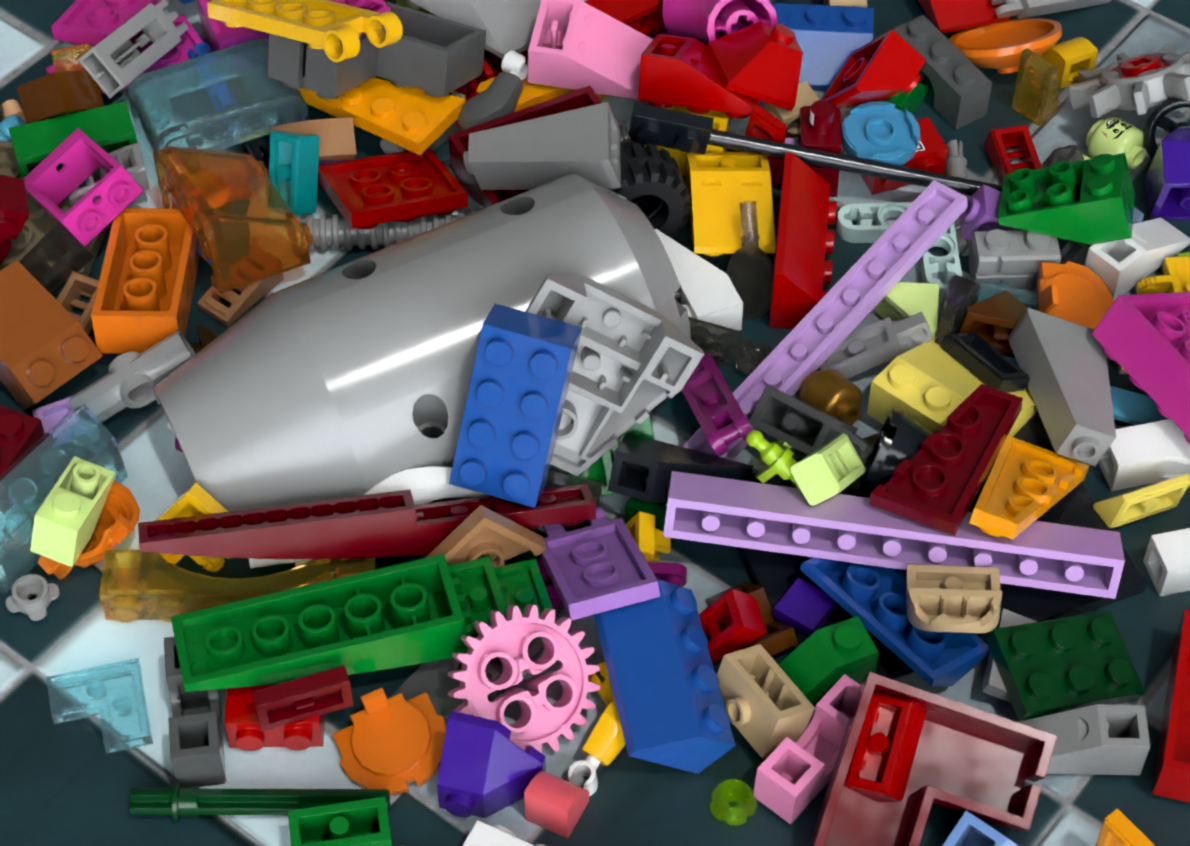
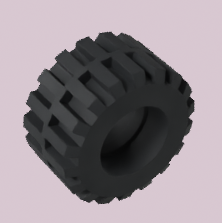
M632 143L630 148L625 149L623 145L620 146L621 188L609 190L626 197L628 201L642 196L630 202L635 203L641 209L654 229L661 231L668 237L674 238L679 234L678 227L686 225L688 221L686 215L691 213L692 207L689 201L691 198L675 158H671L670 153L665 149L658 151L656 145L649 143L646 147H642L640 143Z

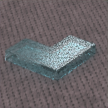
M139 658L46 677L51 717L54 724L99 715L106 754L153 744Z

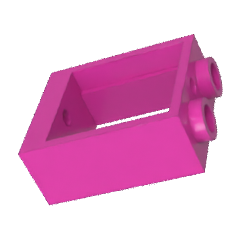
M79 128L23 178L25 189L29 195L84 247L144 191L119 162ZM60 163H63V167L60 170H57V166ZM98 167H102L107 174L66 213L63 212L58 205Z

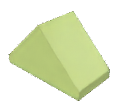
M898 282L873 310L883 319L890 317L892 321L903 320L922 311L930 326L933 338L937 337L939 284Z

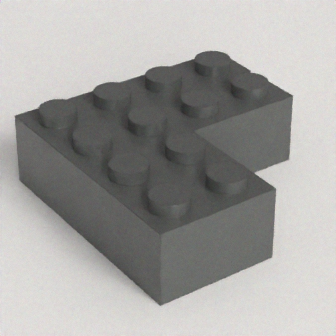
M385 2L386 6L391 8L390 12L396 14L402 24L403 34L398 42L378 48L369 41L365 33L359 37L360 51L357 56L341 62H333L327 57L324 49H311L308 47V43L269 34L267 77L282 81L283 85L288 88H305L314 91L317 96L325 99L338 98L341 94L352 88L359 87L365 81L377 76L389 79L393 85L399 87L412 86L425 90V94L429 96L445 97L450 92L482 75L486 30Z

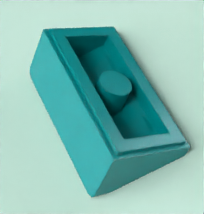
M271 131L268 185L269 210L295 216L316 212L320 141L318 135Z

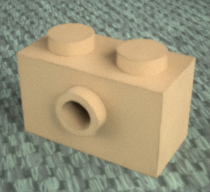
M761 644L723 656L717 677L725 710L730 718V722L740 731L762 759L767 758L786 737L796 742L805 732L815 709L805 695Z

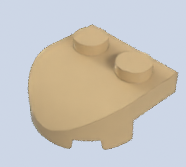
M907 564L906 613L909 622L914 627L923 631L950 633H987L996 628L999 623L1002 601L999 567Z

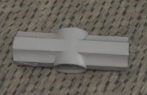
M178 330L142 353L131 351L117 356L109 365V373L71 396L70 404L82 423L90 430L126 407L141 408L152 403L155 400L152 388L193 357L195 352L185 336Z

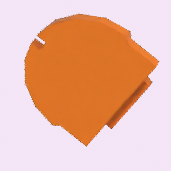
M1067 261L1065 264L1049 262L1038 264L1039 311L1095 330L1114 303L1112 294L1101 277L1086 266Z
M381 687L361 696L365 709L350 715L353 725L332 734L342 756L340 766L352 783L362 789H386L390 792V796L408 793L407 784L415 781L419 788L436 774L440 768L446 724L444 717L437 715L427 692L405 701L402 693L387 699Z

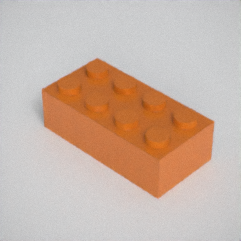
M125 208L113 220L91 313L96 347L101 353L123 354L131 351L142 353L178 330L184 336L186 335L200 254L197 251L199 236L197 209Z

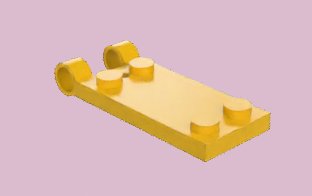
M213 0L207 2L208 18L223 21L227 27H246L308 43V47L311 49H324L327 57L333 62H341L358 55L361 32L366 33L369 41L378 48L398 42L403 34L401 21L393 12L379 13L329 0Z

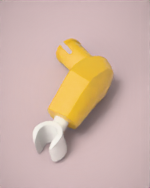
M605 661L596 665L600 667L599 672L602 676L598 677L596 673L588 675V682L600 686V690L597 693L606 704L605 711L581 749L587 755L586 760L574 762L568 770V780L573 784L580 777H589L583 787L589 791V796L593 795L598 788L596 769L599 764L608 767L626 745Z

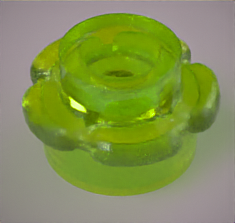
M729 779L723 781L712 792L713 802L710 803V810L717 820H725L728 825L738 826L744 824L747 821V817L753 816L756 812L757 800L753 797V792L748 784L741 780ZM729 802H736L738 805L731 807Z

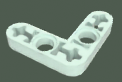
M913 202L847 204L838 211L836 232L842 240L850 243H875L890 227L884 221L889 218H898ZM873 220H877L875 226L872 225ZM852 221H856L857 225H852ZM954 223L931 246V248H944L949 254L939 257L927 251L919 259L922 283L939 284L938 302L952 301L958 296L960 291L962 271ZM944 271L945 284H941L940 279H937L938 272Z

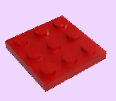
M429 147L421 155L407 150L318 166L319 184L351 228L372 229L379 223L390 221L410 222L418 216L428 214L448 215L456 209L468 207L466 190Z

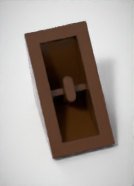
M86 70L53 72L17 86L26 124L104 106L99 85Z
M1005 290L967 307L957 333L975 332L1001 354L1014 356L1008 336L1027 307Z

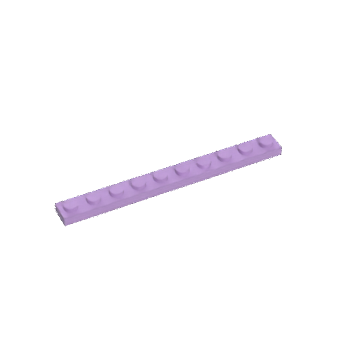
M935 180L930 183L732 393L748 422L766 385L791 395L798 391L804 379L825 362L968 208L966 196ZM751 425V427H752L753 430H758V431H760L759 429H757V428H755L754 426ZM701 427L682 446L717 456ZM741 437L727 445L729 450L718 455V457L733 460L747 445L746 440L744 441Z

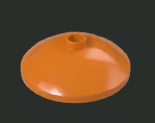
M1012 19L965 29L954 34L948 40L976 67L997 69L999 74H1008L1019 71V65L1038 59L1052 48L1062 36V26L1059 22L1050 19Z

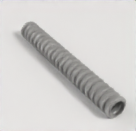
M459 211L458 215H452V213L446 216L433 214V216L423 215L416 217L415 220L410 222L390 221L379 223L372 229L351 228L345 218H340L338 214H334L331 219H327L326 215H320V219H315L314 215H308L307 219H302L301 215H296L292 222L293 246L296 248V251H302L303 247H308L309 251H314L315 247H321V250H328V246H333L334 250H340L341 246H346L347 250H352L353 246L365 249L366 245H371L372 249H377L378 245H384V248L466 215L464 211Z

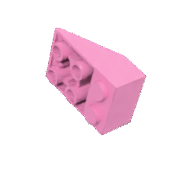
M541 0L528 49V83L573 90L591 86L595 93L638 100L641 54L653 39L581 0Z

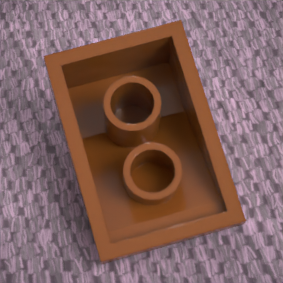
M15 260L0 271V380L24 411L51 394L103 357V355L79 322L18 260Z

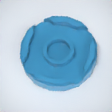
M869 101L854 107L850 111V115L844 119L841 127L842 146L848 156L901 166L914 157L920 141L919 124L913 114L904 109V112L896 109V104L887 101Z

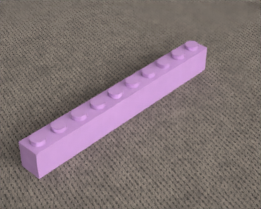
M676 471L671 473L663 537L901 570H907V564L999 567L1000 583L1111 599H1116L1125 563L1120 532L1035 521L1012 540L1004 536L994 537L988 535L978 526L970 524L969 521L973 512L968 511L954 536L871 506L870 498L836 494L812 506L808 504L803 493L797 488Z

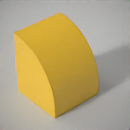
M1076 37L1054 45L1036 61L1059 89L1080 82L1078 71L1081 69H1094L1098 49L1088 39Z

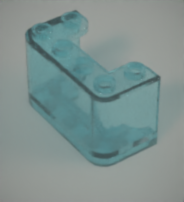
M253 39L157 69L136 77L130 83L128 98L136 135L166 196L185 191L183 179L186 173L191 169L193 173L201 171L200 156L269 134L270 136V129L274 126L309 120L308 107L299 89L288 88L283 85L282 81L267 77L268 39Z

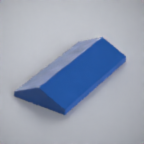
M814 557L803 562L800 570L851 616H859L864 627L930 686H953L990 652L988 644L975 633L930 632L914 627L907 618L906 573L901 569Z

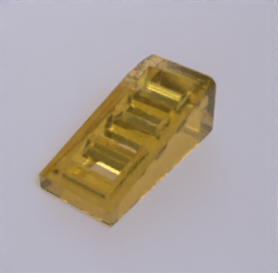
M1026 48L1021 54L1011 108L1041 127L1055 117L1058 112L1057 67Z

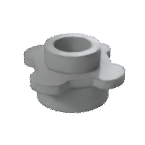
M28 574L15 581L11 590L12 596L6 599L5 604L9 612H22L29 615L31 620L38 621L46 617L47 607L52 600L59 597L60 591L55 583L47 584V581L42 576Z

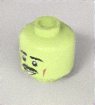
M1109 117L1106 120L1101 119L1097 121L1088 132L1085 140L1088 146L1089 158L1100 154L1116 155L1125 153L1129 169H1136L1146 155V149L1143 148V132L1120 117Z

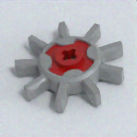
M1172 43L1165 44L1158 52L1144 53L1131 57L1124 52L1116 54L1117 62L1103 69H1081L1078 71L1080 83L1068 86L1072 109L1090 106L1092 118H1099L1112 110H1136L1138 115L1146 114L1148 108L1158 106L1171 98L1190 101V51L1178 55L1174 52Z

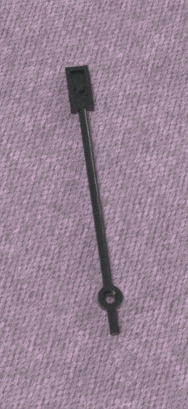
M634 103L626 140L637 141L645 145L649 143L678 149L686 153L693 152L705 155L707 145L780 159L785 158V153H793L805 164L928 187L935 180L961 194L972 196L983 184L1002 192L1003 187L966 178L712 129L714 118L640 103Z

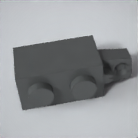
M766 385L749 420L750 425L778 440L787 442L790 446L807 455L843 433L847 434L864 467H866L868 459L875 448L856 434L858 428L769 385Z

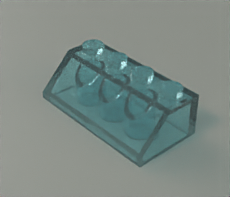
M85 404L63 416L0 475V591L3 594H6L12 588L16 580L26 575L42 556L30 551L34 517L74 456L116 472L114 480L120 484L128 477L114 436Z

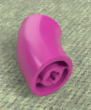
M663 0L662 16L668 35L696 38L706 46L713 40L757 22H763L772 26L778 24L775 8L769 0Z

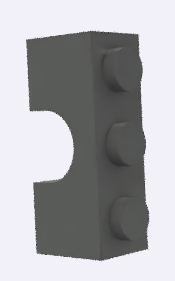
M924 15L893 28L898 35L926 59L918 74L921 76V79L928 76L934 89L933 107L955 130L987 115L992 82Z
M164 638L166 679L172 706V717L168 718L170 757L176 780L181 782L182 787L225 782L226 770L220 689L185 692L175 638Z

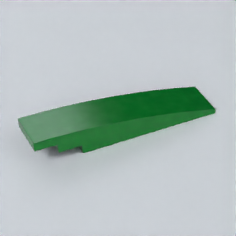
M441 554L171 616L184 689L185 692L279 684L344 665L347 674L352 675L453 658L452 654L454 652L466 654L469 649L461 640L462 635L473 638L478 636L474 626L475 621H482L488 626L492 625L490 611H499L507 619L508 605H516L519 607L523 617L526 605L531 604L537 605L540 617L545 608L553 609L536 559L494 568L491 557L488 556L448 566L445 555ZM536 637L533 640H531V642L541 639L539 637Z

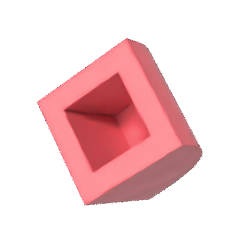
M540 771L524 791L525 820L568 839L589 803V791L546 771Z

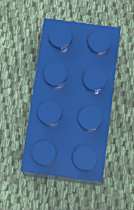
M494 304L482 324L449 484L529 507H536L546 486L582 327Z

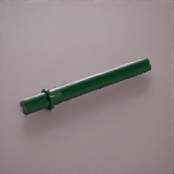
M175 782L173 789H131L129 811L130 815H172L174 821H180L181 816L288 815L290 810L386 796L389 813L390 792L386 789H200V787H182L181 782Z

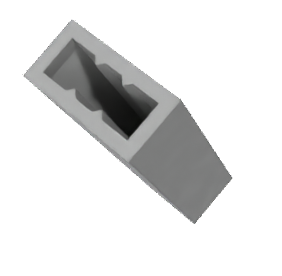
M609 102L469 133L468 151H465L463 154L464 165L467 173L475 176L481 190H531L571 173L577 174L607 189L621 188L620 129Z
M1027 307L1008 336L1019 368L1030 377L1027 387L1055 453L1096 466L1116 438L1107 356L1102 350L1103 346L1092 335L1094 329Z

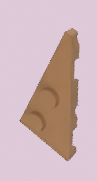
M480 505L425 558L444 554L449 566L490 556L493 566L496 568L504 566L505 560L528 550H531L534 556H538L545 552L547 547L543 536Z

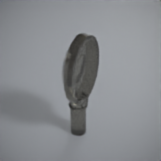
M756 201L740 202L742 231L740 239L742 240V248L732 255L726 274L743 301V317L755 319L765 315L771 309L774 268L767 254L759 248L760 236H758Z

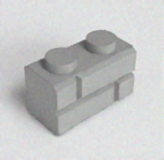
M993 229L991 231L973 232L972 248H970L968 259L973 290L1029 289L1032 287L1038 288V264L1041 262L1060 264L1061 253L1057 237L1025 230Z

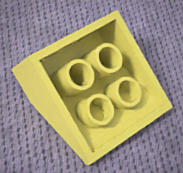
M941 334L928 343H923L897 356L871 382L867 414L884 424L888 415L891 416L893 407L903 410L936 434L947 424V417L981 384H986L940 347L945 338ZM1027 386L1025 391L1006 392L1023 398L1022 409L1008 434L1011 437L1038 411Z

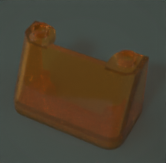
M174 146L153 151L163 207L179 209L198 238L201 256L204 260L210 259L213 272L211 282L218 294L311 263L308 246L313 245V240L309 227L305 222L299 223L269 180L262 160L256 161L251 154Z

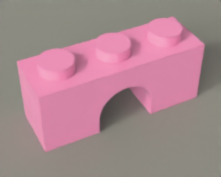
M845 674L816 704L814 716L802 736L796 742L786 737L757 768L753 797L790 825L830 781L860 684Z

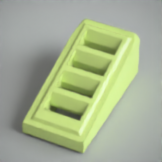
M845 433L804 457L790 469L805 499L812 506L840 493L866 472V468Z

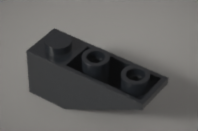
M626 433L615 451L607 491L648 502L667 503L672 471L750 482L754 466Z

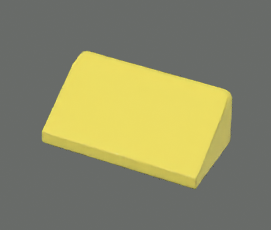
M1185 474L1096 502L1093 504V508L1109 529L1175 508L1190 485V475Z

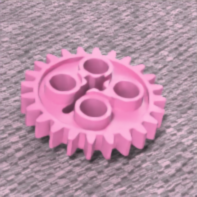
M527 604L522 617L518 606L508 605L507 619L499 611L492 610L490 611L491 626L482 621H475L474 626L478 636L473 638L462 635L461 640L469 648L466 654L460 652L452 654L455 660L462 663L461 670L448 672L449 677L460 680V687L448 692V696L459 698L463 701L454 711L498 721L511 731L509 740L524 751L526 746H532L542 753V743H544L549 750L557 752L559 751L558 736L573 741L575 737L570 726L573 723L587 726L588 723L580 714L582 708H596V705L586 698L587 692L600 690L599 685L588 682V675L596 673L600 670V667L586 664L585 661L595 651L594 647H579L578 644L585 635L584 631L575 630L567 633L572 620L568 617H562L554 623L555 610L545 608L539 617L537 605ZM539 637L544 644V653L540 659L532 662L527 653L528 645L531 640ZM498 657L502 662L503 672L499 679L489 682L485 673L486 665L491 659ZM555 661H560L561 666L557 670L528 679L526 681L527 690L513 687L497 696L493 701H488L487 697L490 693L520 683L523 680L521 672L533 675L538 674L553 665ZM558 680L562 685V696L556 703L550 704L546 698V690L551 682ZM517 700L521 705V716L514 724L508 725L504 717L505 708L510 702Z

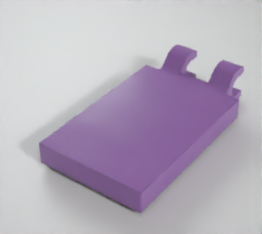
M602 506L596 507V519L587 520L589 523L587 527L566 532L561 524L542 526L547 536L543 538L547 550L540 554L539 557L571 620L660 597L658 580L622 518L608 521Z

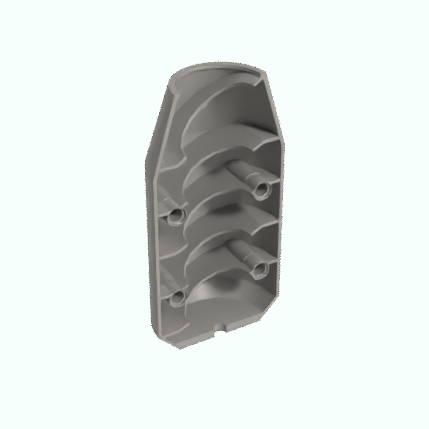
M571 173L272 293L153 387L152 390L157 404H161L171 424L195 482L228 512L360 496L386 478L405 469L425 466L453 467L482 324L495 303L525 311L546 275H584L660 312L691 339L690 322L687 309L679 304L673 295L680 287L674 268L660 238L645 214L635 203L628 201L626 197Z

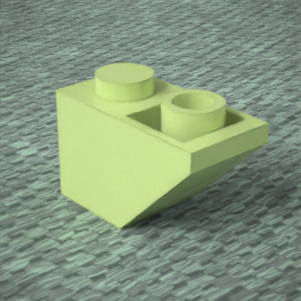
M74 456L35 514L30 551L73 567L92 537L114 482L116 472Z

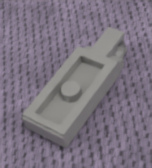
M922 311L903 320L892 321L890 317H887L851 333L819 367V370L835 369L847 379H850L857 374L887 363L897 356L933 340L930 326Z

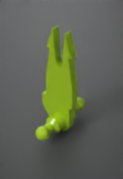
M758 430L748 432L746 435L747 444L760 452V456L752 457L750 464L758 472L754 477L764 484L774 475L778 474L783 480H791L797 489L801 491L790 471L791 467L797 463L792 457L794 454L790 450L792 447L782 440H771L768 442Z

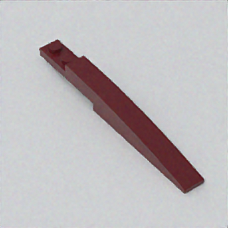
M587 484L544 489L535 508L494 496L415 505L411 490L409 489L138 523L140 552L255 559H346L430 554L480 505L533 531L543 525L561 524L574 526L582 523L584 520L596 519V502Z

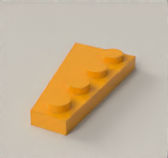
M371 78L359 87L352 88L335 99L321 98L316 95V92L305 88L295 89L297 100L337 118L353 117L354 126L418 155H421L458 119L459 113L466 103V98L449 94L445 97H432L425 94V90L412 86L399 87L393 85L390 81Z
M1008 435L975 505L969 523L978 526L988 535L994 537L1004 536L1013 540L1083 482L1090 465Z

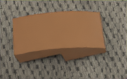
M353 117L300 121L274 126L270 129V133L276 130L318 135L320 138L319 161L354 160L357 155Z

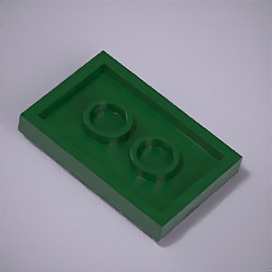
M1111 611L996 628L985 637L1019 721L1095 704H1119L1137 701L1145 693Z

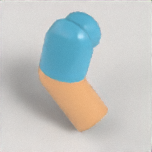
M14 99L5 101L1 106V112L5 119L0 123V141L12 142L8 128L26 124L23 110Z

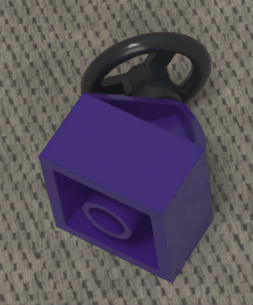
M1175 98L1168 99L1154 109L1146 122L1144 145L1148 155L1153 160L1145 176L1148 220L1161 217L1165 221H1190V123H1177L1166 116V114L1175 109L1190 108V101ZM1157 126L1169 133V135L1161 140L1159 147L1156 144L1155 138Z

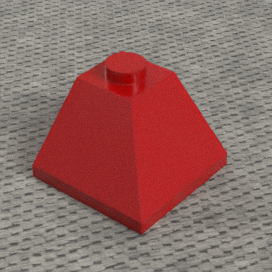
M757 22L708 43L705 49L725 89L792 111L796 103L803 51L795 38V33L790 28L782 24L772 26L763 22Z
M892 29L851 52L821 100L828 101L833 106L842 109L869 101L887 100L901 92L907 94L920 81L921 76L918 73L926 59Z

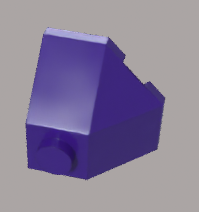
M451 711L448 718L437 780L439 808L446 809L449 813L458 817H470L473 815L487 818L524 798V791L531 780L540 771H546L545 756L532 746L527 747L525 751L509 740L511 731L498 721Z

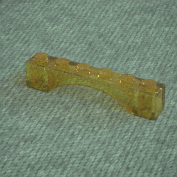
M105 550L99 597L106 620H116L124 623L135 620H163L171 622V616L379 568L377 557L313 559L283 572L262 577L236 579L211 577L187 571L164 560L156 553L140 552V550Z

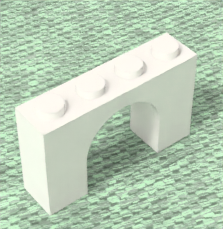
M1171 419L1115 429V440L1098 462L1111 491L1157 483L1185 474L1190 475V444L1186 441L1184 432ZM1190 528L1151 535L1143 562L1159 597L1190 591Z

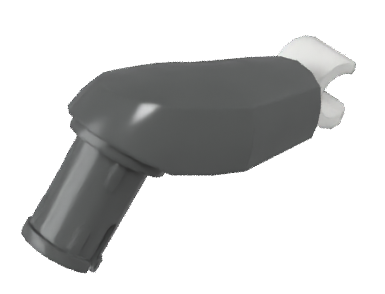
M512 50L504 56L501 64L503 72L498 74L487 90L474 96L463 105L457 121L462 130L515 111L524 89L522 80L528 76L525 56Z

